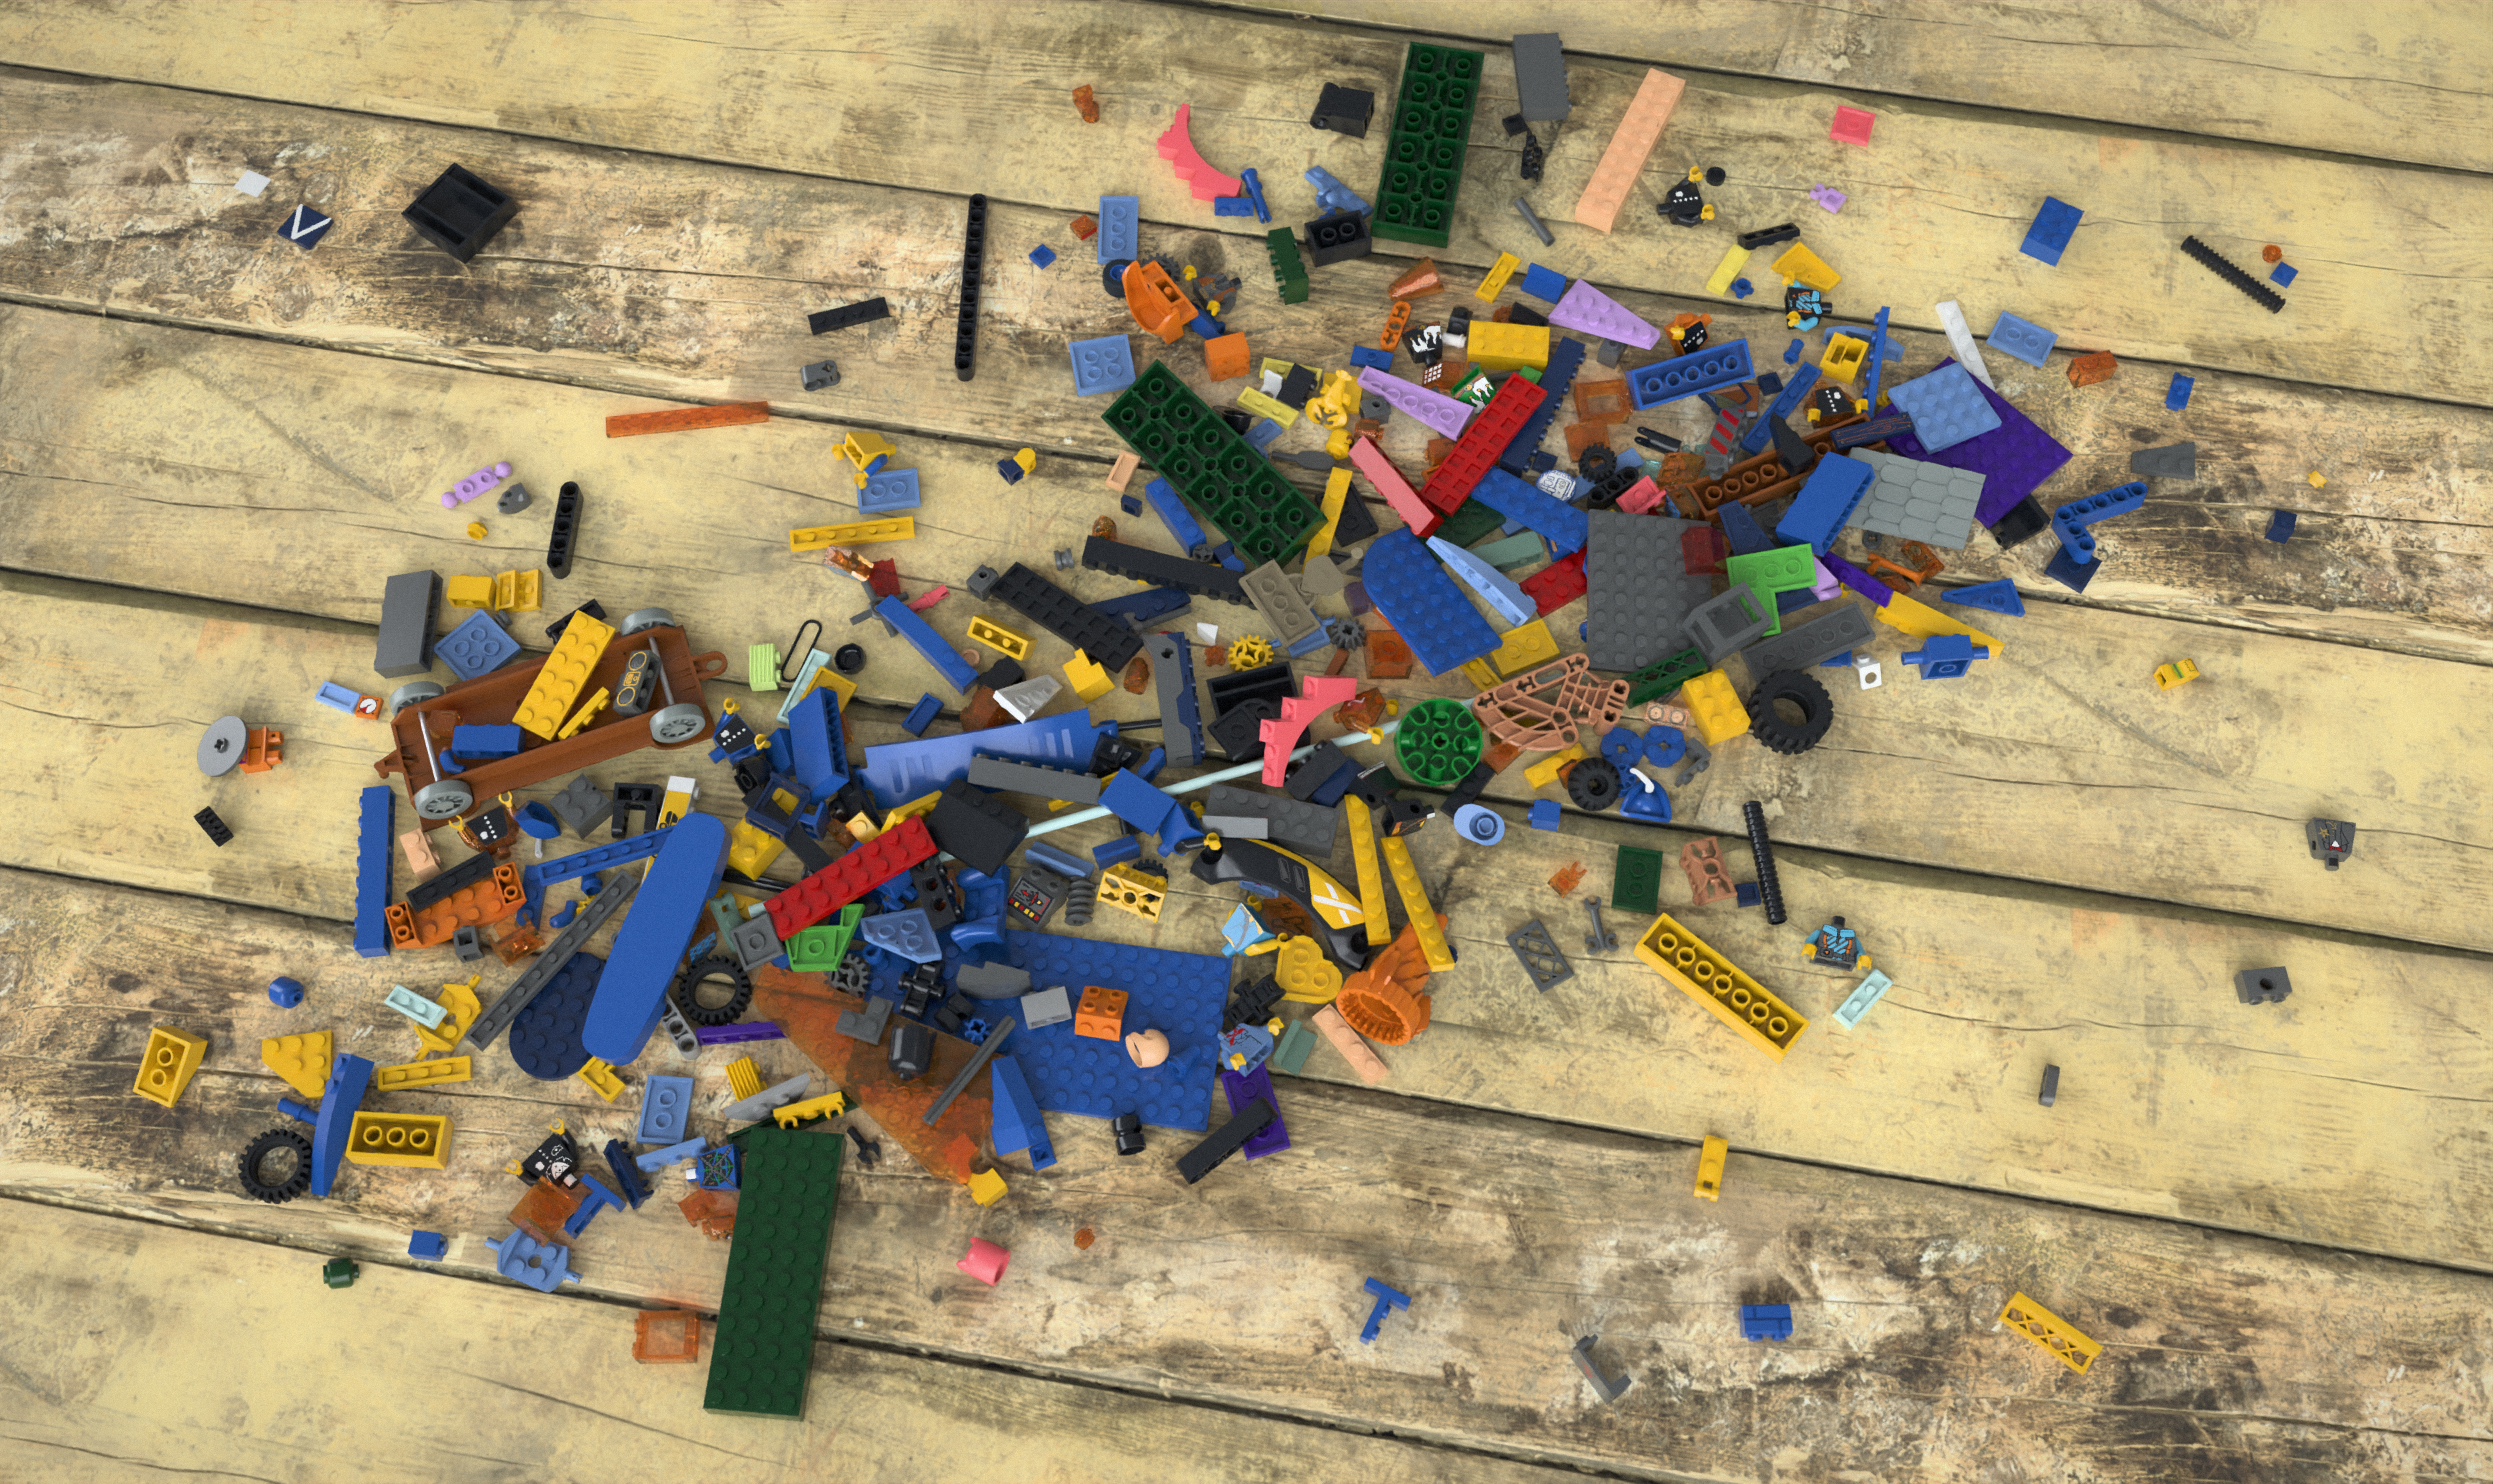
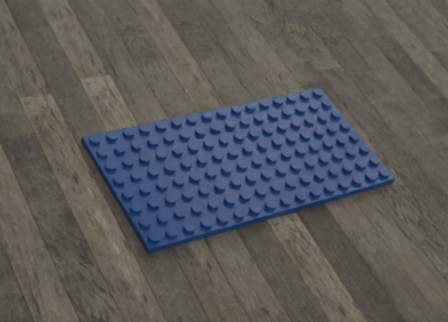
M953 928L943 933L935 932L942 953V960H945V968L938 984L942 985L945 983L948 985L946 996L942 1003H938L936 999H931L923 1020H919L917 1016L908 1013L904 1015L900 1013L901 1003L907 990H898L899 979L903 971H908L910 975L914 976L918 963L885 949L883 960L870 967L872 974L868 976V979L872 980V983L866 985L869 991L864 994L860 1014L865 1015L873 995L894 1001L895 1006L878 1045L854 1039L846 1076L847 1083L940 1096L982 1044L981 1042H975L973 1045L971 1037H965L964 1033L968 1031L965 1023H970L973 1020L972 1017L968 1021L963 1020V1027L955 1035H952L936 1022L933 1015L941 1006L946 1007V1000L954 992L960 994L956 979L961 964L984 969L985 962L989 961L1030 972L1033 984L1032 992L1047 991L1052 986H1065L1072 1019L1028 1030L1020 998L1024 997L1025 994L1004 999H977L963 996L976 1009L972 1016H975L976 1019H981L985 1016V1024L991 1023L992 1029L987 1030L990 1033L994 1031L1007 1015L1016 1021V1025L956 1098L993 1103V1089L991 1088L992 1061L1014 1054L1039 1110L1110 1120L1126 1115L1140 1116L1141 1124L1207 1133L1221 1042L1218 1039V1033L1223 1028L1224 1023L1222 1011L1226 1008L1233 965L1232 958L1008 928L1005 930V943L981 942L973 945L969 951L964 952L952 940L951 930ZM1085 986L1120 990L1129 994L1122 1017L1119 1041L1075 1034L1076 1011ZM895 1024H898L899 1028H905L906 1024L926 1027L929 1034L937 1032L936 1045L929 1071L920 1078H913L911 1082L900 1080L899 1075L890 1071L887 1065L891 1030ZM980 1028L975 1029L977 1033L981 1032ZM1146 1029L1160 1031L1169 1042L1167 1058L1160 1065L1154 1067H1138L1128 1052L1125 1041L1126 1036L1132 1032L1143 1035ZM1191 1043L1196 1044L1201 1053L1188 1071L1180 1076L1173 1073L1167 1064L1170 1056L1186 1048Z

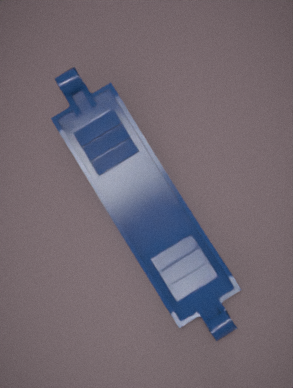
M1082 708L1027 720L1023 724L1016 722L943 736L865 746L864 750L868 766L863 767L855 764L851 765L863 789L873 791L876 810L896 808L938 790L943 794L956 777L967 783L970 760L972 756L976 757L977 753L989 755L990 760L998 761V757L1011 759L1012 764L1019 765L1020 761L1033 763L1032 767L1035 768L1047 765L1054 767V771L1062 772L1063 769H1070L1076 771L1075 775H1081L1088 772L1090 760L1100 734L1102 733L1120 740L1117 720L1101 721L1092 727L1088 708ZM972 785L986 794L1006 791Z

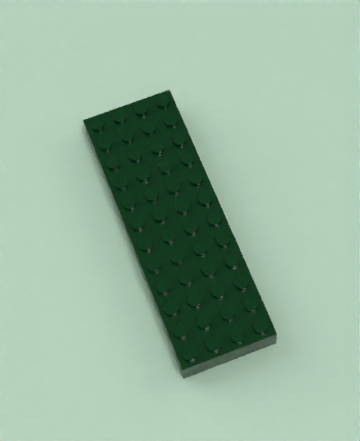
M1410 41L1371 221V237L1447 249L1483 71L1484 52Z
M1158 359L1101 416L1115 433L1158 474L1163 476L1180 495L1223 536L1230 540L1257 568L1274 559L1282 570L1329 522L1326 516Z
M751 1127L703 1409L708 1414L804 1422L847 1148V1140L844 1134Z

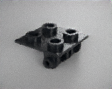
M1528 127L1520 175L1524 180L1534 177L1535 181L1538 182V174L1541 173L1540 158L1543 157V151L1537 144L1536 135H1533L1530 127Z

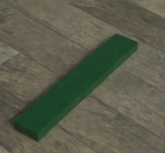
M856 1084L836 1091H841L846 1104V1106L842 1107L844 1113L864 1106ZM838 1110L831 1112V1118L839 1116ZM824 1112L814 1119H796L799 1123L798 1129H795L793 1123L789 1122L786 1124V1129L802 1131L828 1119ZM774 1116L726 1135L728 1144L740 1147V1155L747 1153L751 1127L781 1129Z

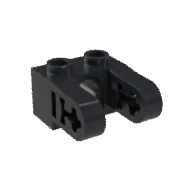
M615 782L612 802L614 805L611 825L612 838L625 839L630 810L646 811L644 834L656 830L664 798V790L658 784Z

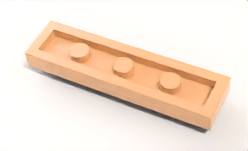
M1330 1003L1312 1017L1315 1024L1370 1087L1388 1073V1069Z

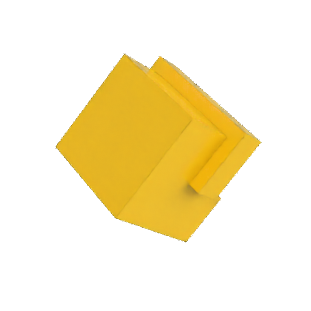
M1835 332L1819 365L1823 368L1822 374L1852 385L1869 343Z
M1082 648L1074 652L1076 658L1063 665L1074 689L1086 704L1115 688L1109 674L1105 673L1101 664L1098 662L1094 665Z

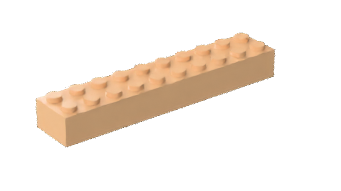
M1650 68L1580 198L1574 220L1610 234L1683 95L1686 80Z

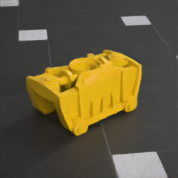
M1119 862L1105 870L1097 901L1101 900L1108 903L1111 907L1114 905L1140 915V918L1145 917L1157 923L1167 893V879L1163 876L1154 877L1130 868L1126 862ZM1107 877L1116 880L1120 887L1118 886L1117 889L1113 888L1112 884L1106 881ZM1126 892H1132L1136 896V899L1127 896ZM1150 893L1161 897L1160 901L1153 900L1150 902L1143 895Z

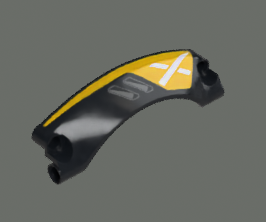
M1219 837L1221 847L1217 850H1212L1207 845L1192 864L1190 873L1209 885L1227 881H1248L1268 886L1285 894L1300 905L1317 923L1325 935L1336 961L1355 972H1361L1369 958L1367 954L1373 949L1374 945L1368 944L1362 903L1344 884L1313 861L1290 849L1263 839Z

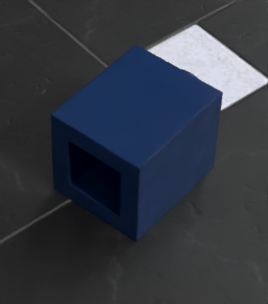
M2276 509L2267 521L2264 538L2285 544L2294 532L2297 514Z

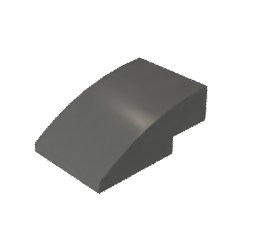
M989 961L985 962L984 969L961 964L956 979L960 995L970 998L1004 999L1020 996L1033 990L1030 972Z

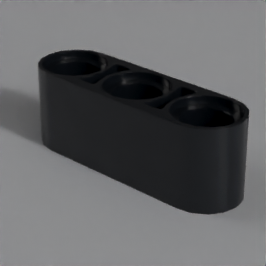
M1632 466L1624 467L1594 486L1588 494L1587 509L1604 510L1614 504L1619 496L1638 481V470Z

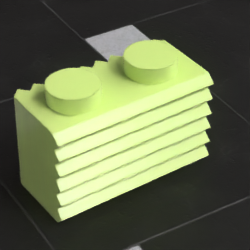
M773 643L771 645H750L749 684L752 691L778 690V683L782 682L781 670H778V664L782 663L781 651H777Z

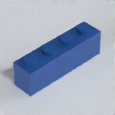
M1163 476L1145 485L1146 499L1189 558L1192 557L1193 550L1197 545L1207 544L1206 535Z

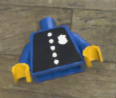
M727 698L724 701V708L726 710L723 711L712 736L717 748L708 753V756L714 764L726 758L733 766L734 763L748 756H759L763 752V748L771 746L770 741H764L767 735L758 734L756 736L737 713H733V711H737L741 707L739 702H735L732 706L734 698Z

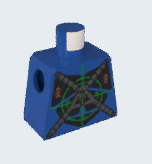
M729 1144L700 1154L697 1157L698 1167L687 1168L686 1170L688 1182L699 1181V1186L703 1190L740 1192L742 1185L740 1147Z

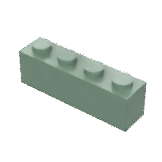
M1524 531L1514 537H1504L1494 543H1484L1474 549H1464L1491 565L1500 573L1540 562L1544 554V549L1536 531Z

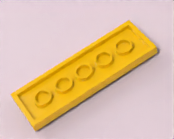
M577 610L512 722L552 742L615 635L616 629Z

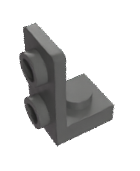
M1695 737L1687 742L1685 748L1687 757L1691 761H1695V763L1677 777L1675 782L1677 788L1682 784L1686 786L1694 779V775L1697 772L1702 773L1710 766L1709 761L1712 754Z

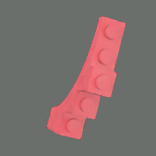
M1182 103L1180 110L1176 111L1175 124L1171 125L1169 132H1163L1162 138H1158L1156 149H1159V158L1174 161L1173 169H1175L1176 178L1190 181L1189 189H1192V198L1215 202V197L1240 198L1242 181L1215 170L1195 151L1187 131L1190 120V105Z
M1304 675L1303 696L1283 697L1281 719H1261L1259 741L1266 742L1262 773L1263 784L1283 787L1285 770L1290 754L1304 729L1318 714L1328 707L1342 701L1355 700L1357 678L1344 675Z

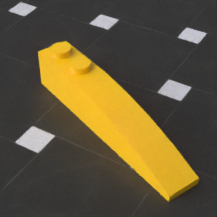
M1897 591L1893 592L1889 606L1884 608L1879 605L1874 615L1880 622L1892 625L1903 633H1908L1923 640L1933 635H1939L1940 637L1953 634L1969 635L1972 647L1988 646L1989 656L1998 657L2005 646V643Z

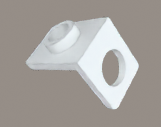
M1266 369L1264 371V385L1259 392L1263 394L1266 392L1272 393L1273 399L1276 400L1283 386V377Z
M1868 653L1851 657V664L1859 670L1860 688L1862 690L1882 684L1880 663ZM1874 672L1876 675L1874 681L1867 683L1865 681L1866 675Z

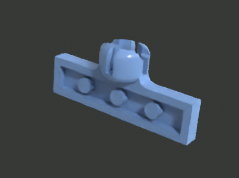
M1319 165L1305 172L1304 178L1319 189L1315 200L1317 206L1322 208L1323 211L1341 207L1347 212L1360 209L1364 219L1372 215L1373 208Z
M1268 417L1244 434L1242 438L1268 461V451L1263 447L1281 435L1282 428Z

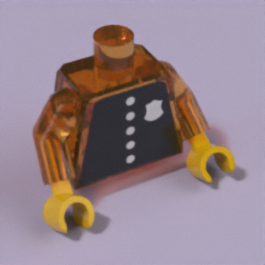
M1820 380L1814 384L1816 390L1812 391L1810 398L1806 400L1803 414L1807 417L1808 422L1812 420L1813 429L1832 426L1852 418L1854 410L1858 414L1861 413V409L1867 411L1868 400H1855L1846 392H1843L1840 386L1828 387L1825 380Z
M508 791L510 799L507 801L503 799L501 793L499 794L500 802L506 804V807L502 804L465 822V827L462 825V818L458 815L456 816L460 820L459 825L454 826L449 820V825L458 830L457 834L466 846L477 852L488 850L491 855L497 854L500 860H505L511 856L509 847L517 842L516 835L520 829V825L512 817L517 808L515 804H512L514 796L511 791Z

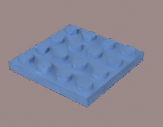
M1960 362L1890 388L1887 392L1899 413L1908 411L1915 426L1913 433L1928 455L2000 427L2002 423Z

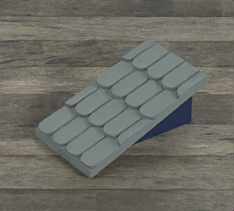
M1852 447L1850 449L1848 457L1871 464L1875 479L1844 525L1938 545L1946 549L1951 548L1960 551L1964 549L1986 475L1956 467L1950 468L1927 461L1921 462L1889 453L1884 454L1864 448Z

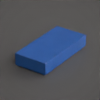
M926 692L901 724L902 728L920 738L944 707V703Z

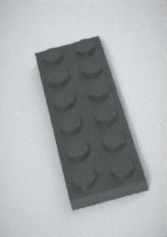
M1856 601L1740 651V655L1758 686L1762 679L1769 676L1772 672H1781L1783 669H1790L1791 672H1794L1795 669L1805 670L1876 640V634Z

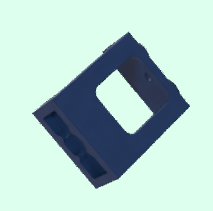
M771 771L770 781L753 809L749 808L746 812L745 820L746 823L786 842L812 799L811 791L803 783L798 782L796 784L790 781V778L785 774H776ZM778 788H782L800 798L787 821H782L764 811Z

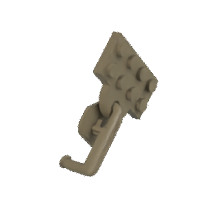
M1361 547L1353 548L1351 558L1337 566L1328 556L1317 555L1306 562L1304 574L1291 573L1285 575L1276 561L1272 559L1240 578L1238 582L1284 648L1287 649L1321 628L1320 623L1310 611L1317 601L1318 594L1332 596L1340 591L1345 584L1342 574L1358 565L1364 555V551Z

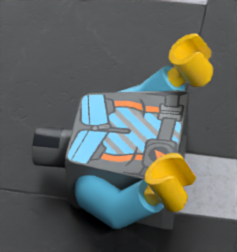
M1833 916L1831 925L1823 924L1821 930H1815L1805 940L1804 947L1800 953L1801 956L1804 954L1811 956L1809 963L1852 972L1856 963L1857 969H1861V966H1866L1868 970L1871 969L1872 958L1866 955L1860 940L1855 937V931L1844 928L1846 919L1841 916Z

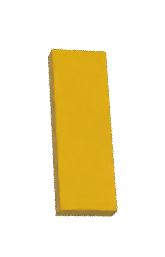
M1504 251L1475 292V297L1493 304L1521 264V259Z

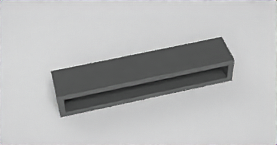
M978 753L976 757H971L967 777L968 784L1092 806L1098 805L1102 779H1098L1097 774L1084 773V776L1075 775L1076 771L1070 769H1063L1062 772L1054 771V767L1047 765L1035 768L1032 767L1033 763L1020 761L1019 765L1012 764L1011 759L998 757V761L990 760L989 755Z

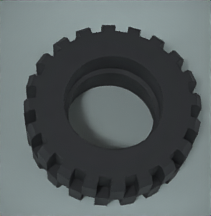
M1783 669L1781 672L1775 671L1763 678L1751 694L1746 705L1748 708L1746 713L1751 720L1749 729L1754 730L1752 735L1755 739L1759 738L1762 741L1761 744L1764 747H1771L1773 752L1783 751L1784 755H1791L1793 751L1797 755L1803 753L1804 750L1812 749L1830 728L1834 712L1831 710L1833 702L1828 700L1830 694L1827 689L1823 690L1821 687L1823 684L1819 680L1816 682L1812 679V675L1808 673L1804 675L1802 671L1796 669L1794 672H1791L1790 669ZM1784 698L1797 703L1805 714L1806 724L1794 726L1782 721L1774 711L1773 700Z

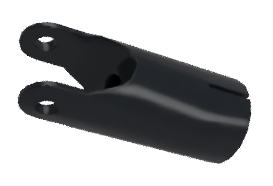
M1645 427L1637 428L1639 434L1648 438L1635 437L1634 441L1637 444L1673 458L1677 457L1682 444L1681 440Z

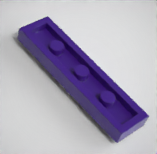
M774 1019L771 1022L762 1023L759 1021H751L748 1024L729 1023L726 1026L717 1027L706 1025L703 1028H696V1038L701 1046L791 1038V1028L788 1021L782 1019Z

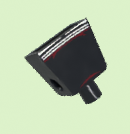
M1382 760L1357 774L1348 786V789L1370 809L1376 810L1383 805L1387 808L1389 803L1398 802L1395 796L1400 791L1401 785Z

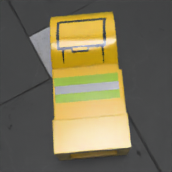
M2186 658L2174 664L2160 665L2153 676L2161 690L2165 691L2193 680L2200 672L2193 660Z

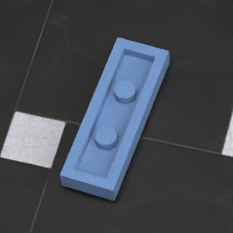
M702 1136L636 1157L637 1165L642 1172H654L667 1164L677 1165L683 1159L689 1157L697 1158L698 1155L709 1152L710 1147L706 1138Z

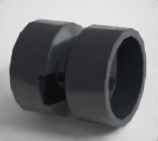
M954 992L946 1000V1007L941 1006L933 1015V1018L947 1032L955 1035L963 1027L962 1021H968L976 1012V1009L966 998Z
M1126 1115L1116 1118L1111 1122L1113 1135L1117 1137L1115 1144L1118 1155H1134L1147 1148L1144 1134L1140 1133L1142 1131L1140 1116Z

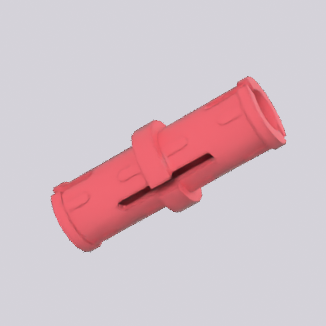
M942 584L929 593H923L922 597L908 604L907 607L917 615L929 607H934L935 603L950 596V594L947 592L948 590L945 585Z

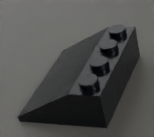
M957 777L943 792L925 822L934 843H936L939 849L990 878L993 877L1029 833V817Z

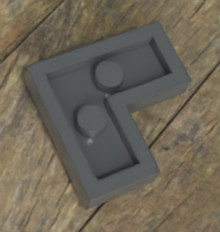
M873 995L865 1015L843 1009L834 1028L835 1032L878 1045L894 1009V1001Z

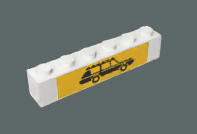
M670 776L656 830L676 825L685 815L696 812V801L701 797V787H699L696 779ZM658 854L648 857L642 883Z

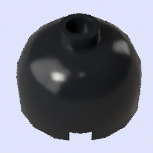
M758 756L743 758L734 763L732 771L736 769L737 773L734 776L735 782L744 795H747L757 785L764 790L771 779V771L774 772L772 764Z

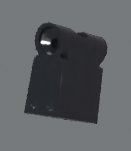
M1326 82L1319 96L1320 101L1314 108L1310 118V125L1315 129L1326 130L1329 128L1331 131L1364 139L1375 111L1374 92L1348 87L1339 88L1334 83Z

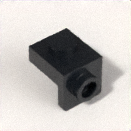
M1454 307L1449 318L1446 333L1464 334V337H1466L1473 311H1469L1465 307Z

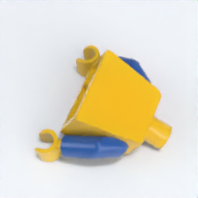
M847 432L843 444H834L831 450L836 460L843 459L845 451L860 471H865L864 473H856L853 478L855 485L858 484L859 489H864L867 486L866 478L873 476L880 468L887 465L889 455L896 453V446L894 443H886L877 433Z

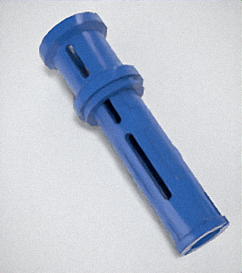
M1248 168L1240 176L1245 181L1246 192L1253 198L1260 223L1265 224L1264 218L1266 223L1272 220V217L1261 192L1263 186L1258 181L1257 170L1255 168Z

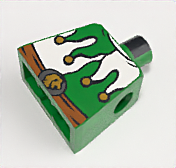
M1480 364L1450 388L1452 397L1457 401L1473 406L1475 414L1483 411L1497 394L1496 387Z

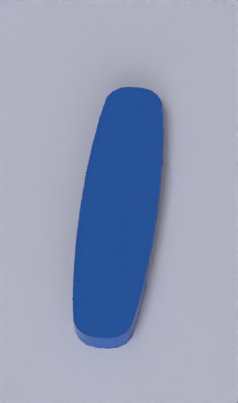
M693 812L685 815L677 822L652 864L617 936L597 986L582 1034V1043L586 1051L604 1063L615 1066L627 1065L634 1061L641 1053L666 1009L667 1003L664 996L690 944L707 899L715 896L718 891L733 841L728 828L712 815Z

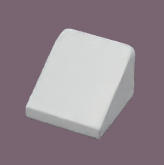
M1197 622V635L1210 646L1216 648L1218 626Z

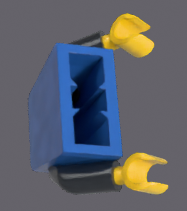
M1177 802L1158 830L1163 841L1157 848V852L1161 856L1166 858L1171 852L1184 856L1188 851L1204 848V845H1209L1212 850H1217L1221 847L1220 839L1214 832L1208 834L1206 839H1203L1205 833L1198 818H1201L1203 813H1205V808L1200 802H1193L1190 806L1191 808Z

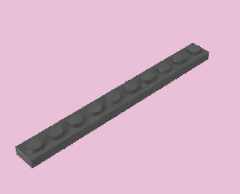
M621 869L474 1024L464 1037L483 1052L638 888L639 882Z

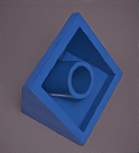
M778 728L766 739L771 742V746L763 748L767 762H770L774 768V773H783L791 777L796 775L790 729Z

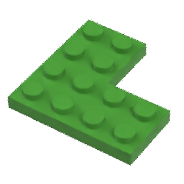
M1811 543L1726 558L1730 588L1745 581L1774 622L1761 637L1781 634L1775 593L1818 586ZM1742 596L1739 602L1755 624L1760 619L1744 596Z

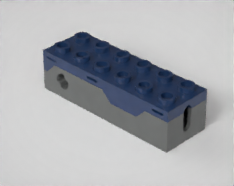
M1161 631L1157 635L1150 636L1167 766L1168 769L1202 765L1201 757H1205V744L1202 735V723L1199 714L1190 641L1185 639L1184 631L1176 633Z

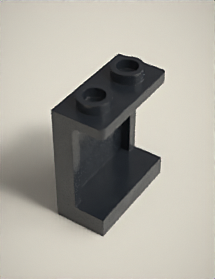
M2029 494L1989 529L1986 526L1984 527L1990 530L1996 542L2006 551L2046 530L2051 518L2034 497Z

